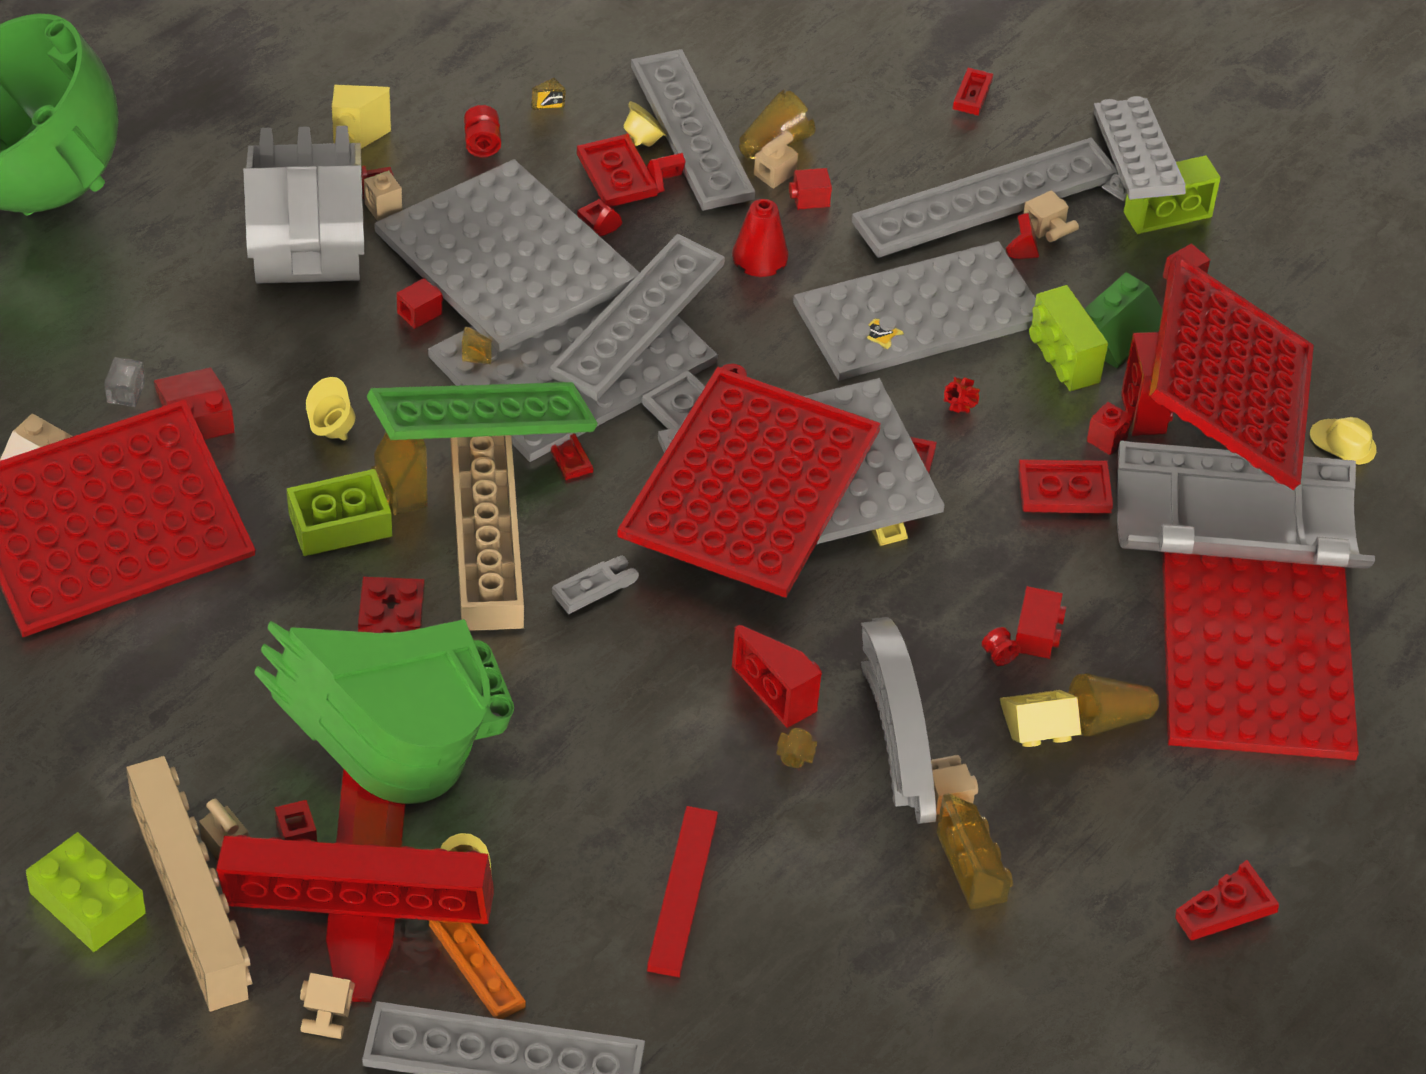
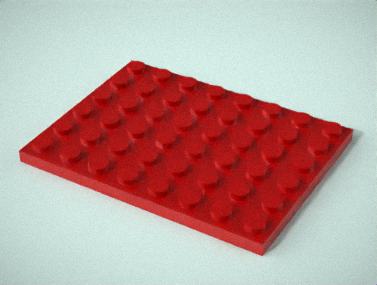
M1176 254L1170 261L1149 396L1157 404L1165 406L1176 413L1183 421L1199 428L1206 436L1214 438L1223 444L1230 452L1237 453L1249 461L1253 467L1261 469L1272 476L1279 484H1284L1292 490L1301 484L1314 345L1179 254Z
M717 367L617 529V537L786 598L879 434L881 423Z
M186 399L0 461V587L22 638L255 556V547Z
M1163 552L1168 745L1357 760L1359 751L1345 567Z

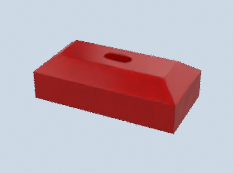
M968 67L954 99L953 109L979 116L991 87L993 74Z

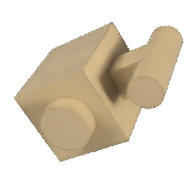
M788 131L763 146L762 150L755 154L754 175L773 189L792 177L794 170H797L798 153L793 148L787 146L788 143L793 141V136Z
M1052 190L1025 202L1024 214L1029 213L1035 235L1038 238L1046 236L1049 242H1053L1079 229L1076 220L1066 223L1069 206Z
M953 755L932 759L936 815L972 808L974 795L978 794V784L975 776H970L967 765H961L960 756Z
M215 798L207 803L206 807L210 813L199 821L202 842L205 843L206 847L218 860L224 836H249V834L228 806L223 807Z
M310 973L309 981L304 980L300 1000L304 1001L303 1007L307 1010L318 1013L316 1021L302 1020L301 1032L342 1039L344 1026L331 1023L333 1015L349 1016L355 984L347 979Z

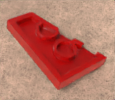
M1246 860L1239 865V870L1230 876L1226 874L1220 878L1218 885L1209 891L1203 890L1177 908L1175 919L1190 941L1278 913L1279 903L1249 861Z

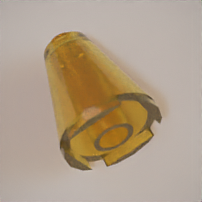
M784 90L777 93L739 138V149L746 158L751 157L755 160V154L760 152L763 146L786 131L790 132L793 136V141L788 143L787 146L805 140L815 134L814 120L812 118L808 121L805 115L808 109L799 97L789 90L785 93Z
M1088 673L1077 674L1073 678L1068 692L1078 699L1081 734H1084L1083 736H1093L1151 718L1159 707L1158 695L1154 693L1151 687Z

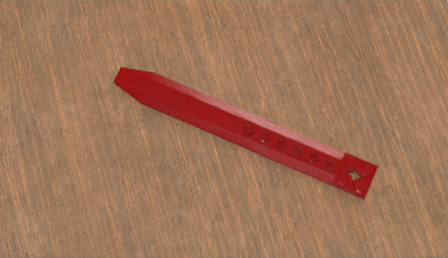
M363 577L358 632L394 633L420 629L425 589L424 579ZM389 602L397 603L393 609L388 608L387 605ZM343 769L336 842H346L355 845L378 844L384 847H402L406 804L391 802L371 794ZM329 913L326 945L332 975L336 978L351 980L355 984L351 1002H372L393 948L396 918Z

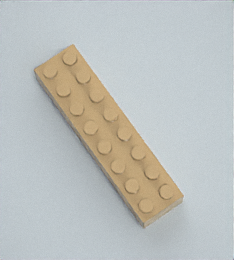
M511 435L451 438L461 620L465 619L469 631L524 628V599Z
M165 756L127 766L131 805L209 1012L248 1000L247 986L252 985L248 966H250L249 956L245 946L239 947L237 940L240 939L236 922L235 920L229 921L227 913L230 912L224 893L219 895L216 888L219 887L214 867L209 869L207 864L209 855L204 842L199 843L196 837L199 836L198 826L194 816L190 818L188 816L189 804L185 792L179 793L177 788L180 782L175 767L169 768Z

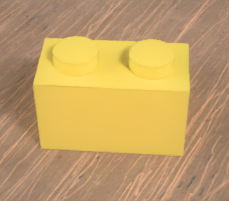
M334 85L332 101L334 143L337 126H347L349 142L361 143V149L391 132L390 87Z
M1062 690L1000 698V704L1011 738L1022 743L1023 747L1041 745V740L1053 739V742L1056 743L1068 742L1072 740L1071 736L1081 735L1078 699L1074 695Z

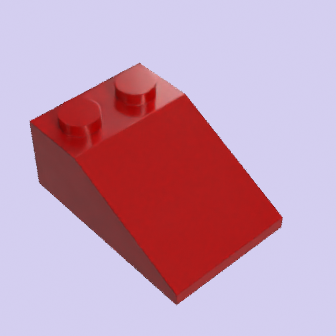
M211 367L154 380V386L162 406L186 399L204 440L235 433L232 406L225 388Z
M742 625L736 626L732 667L784 726L788 728L816 713L822 677L818 664L810 661L803 652Z

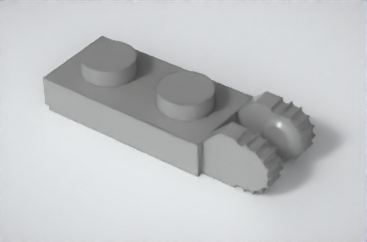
M620 555L607 562L602 561L553 585L552 595L566 612L570 614L620 588L632 585L639 578V573L634 568L624 570L629 562L625 556Z

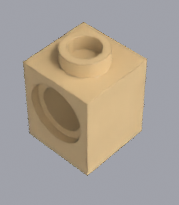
M390 171L364 179L365 205L377 221L402 211V188Z

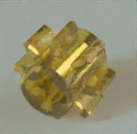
M794 728L791 729L789 735L781 733L776 754L781 755V760L785 765L792 768H800L805 761L812 763L816 753L817 742L812 741V736L808 731Z

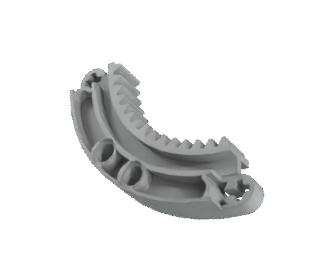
M889 617L873 618L871 622L861 623L863 651L869 661H861L863 676L870 683L873 695L875 694L877 709L880 710V720L882 719V729L885 731L884 739L887 741L886 751L889 753L888 763L891 767V788L894 793L892 799L896 807L907 805L911 808L915 807L918 824L936 822L935 789L929 741L911 659L902 635L895 623Z

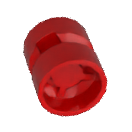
M477 105L466 111L464 115V128L468 152L477 157H489L496 154L501 148L500 123L497 111L486 105Z

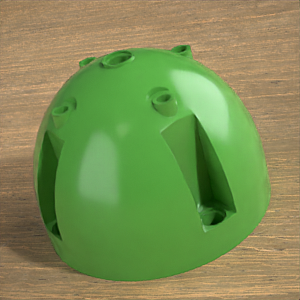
M31 14L0 24V210L22 212L28 216L34 212L61 207L80 197L89 189L94 192L100 190L105 184V180L101 175L112 158L118 133L116 94L101 59L69 21L51 14Z

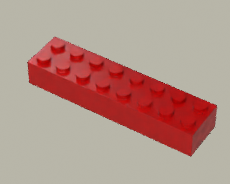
M238 835L224 836L216 868L222 892L225 894L228 906L488 924L494 895L489 856L486 853L477 851L457 852L441 848L428 850L415 849L410 846L398 848L384 847L378 844L355 845L346 842L325 843L309 839L296 841L283 840L278 837L267 839Z

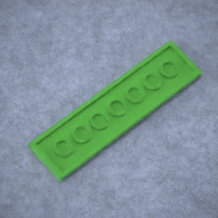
M573 382L371 388L367 395L368 401L390 440L594 432L598 424Z

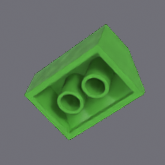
M1127 272L1085 308L1087 314L1108 342L1105 362L1115 368L1121 366L1128 359L1133 333L1158 332L1160 330L1163 310L1150 286Z

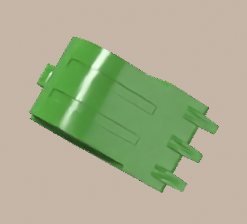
M465 619L394 633L295 627L290 628L289 632L270 621L268 630L285 649L282 655L268 645L263 644L261 652L278 672L275 677L259 666L255 669V675L269 689L272 698L312 740H317L361 787L379 798L396 803L412 804L426 802L448 791L460 777L471 751L473 741L503 733L507 729L514 711L513 701L491 648L483 641L473 640Z

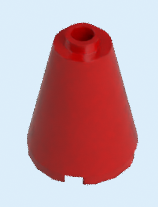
M758 199L750 205L733 247L732 257L734 264L737 267L739 265L744 268V273L757 277L775 275L777 270L782 266L784 268L788 261V249L778 206L768 199Z

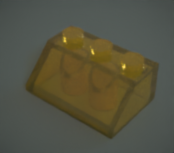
M948 793L942 797L937 835L970 910L1006 902L1010 887L1013 886V879L1010 870L1004 868L1001 862V851L998 844L991 840L987 819L981 817L976 805Z

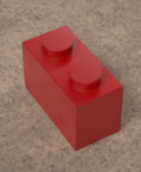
M1026 586L1015 640L1021 647L1020 653L1050 659L1052 647H1059L1062 630L1056 629L1057 624L1063 625L1066 606H1061L1063 593Z

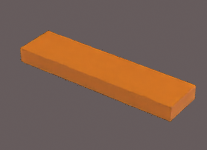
M429 920V926L493 1018L504 1019L526 1008L525 999L471 923Z

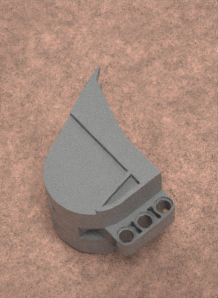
M337 126L335 143L312 144L310 127H299L297 144L274 145L272 128H261L259 145L248 146L246 168H243L247 258H253L256 284L360 280L359 255H364L361 143H350L348 127Z

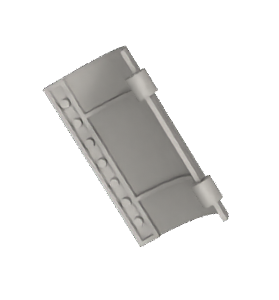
M1120 441L1117 528L1119 543L1124 549L1369 569L1375 562L1374 555L1360 554L1357 545L1354 515L1356 461L1303 456L1301 484L1292 490L1284 484H1279L1272 476L1261 469L1253 467L1249 461L1229 450Z

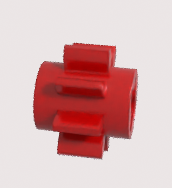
M954 377L953 382L945 387V398L943 400L951 403L950 411L970 413V408L978 405L980 389L972 387L974 380L966 377L963 379Z

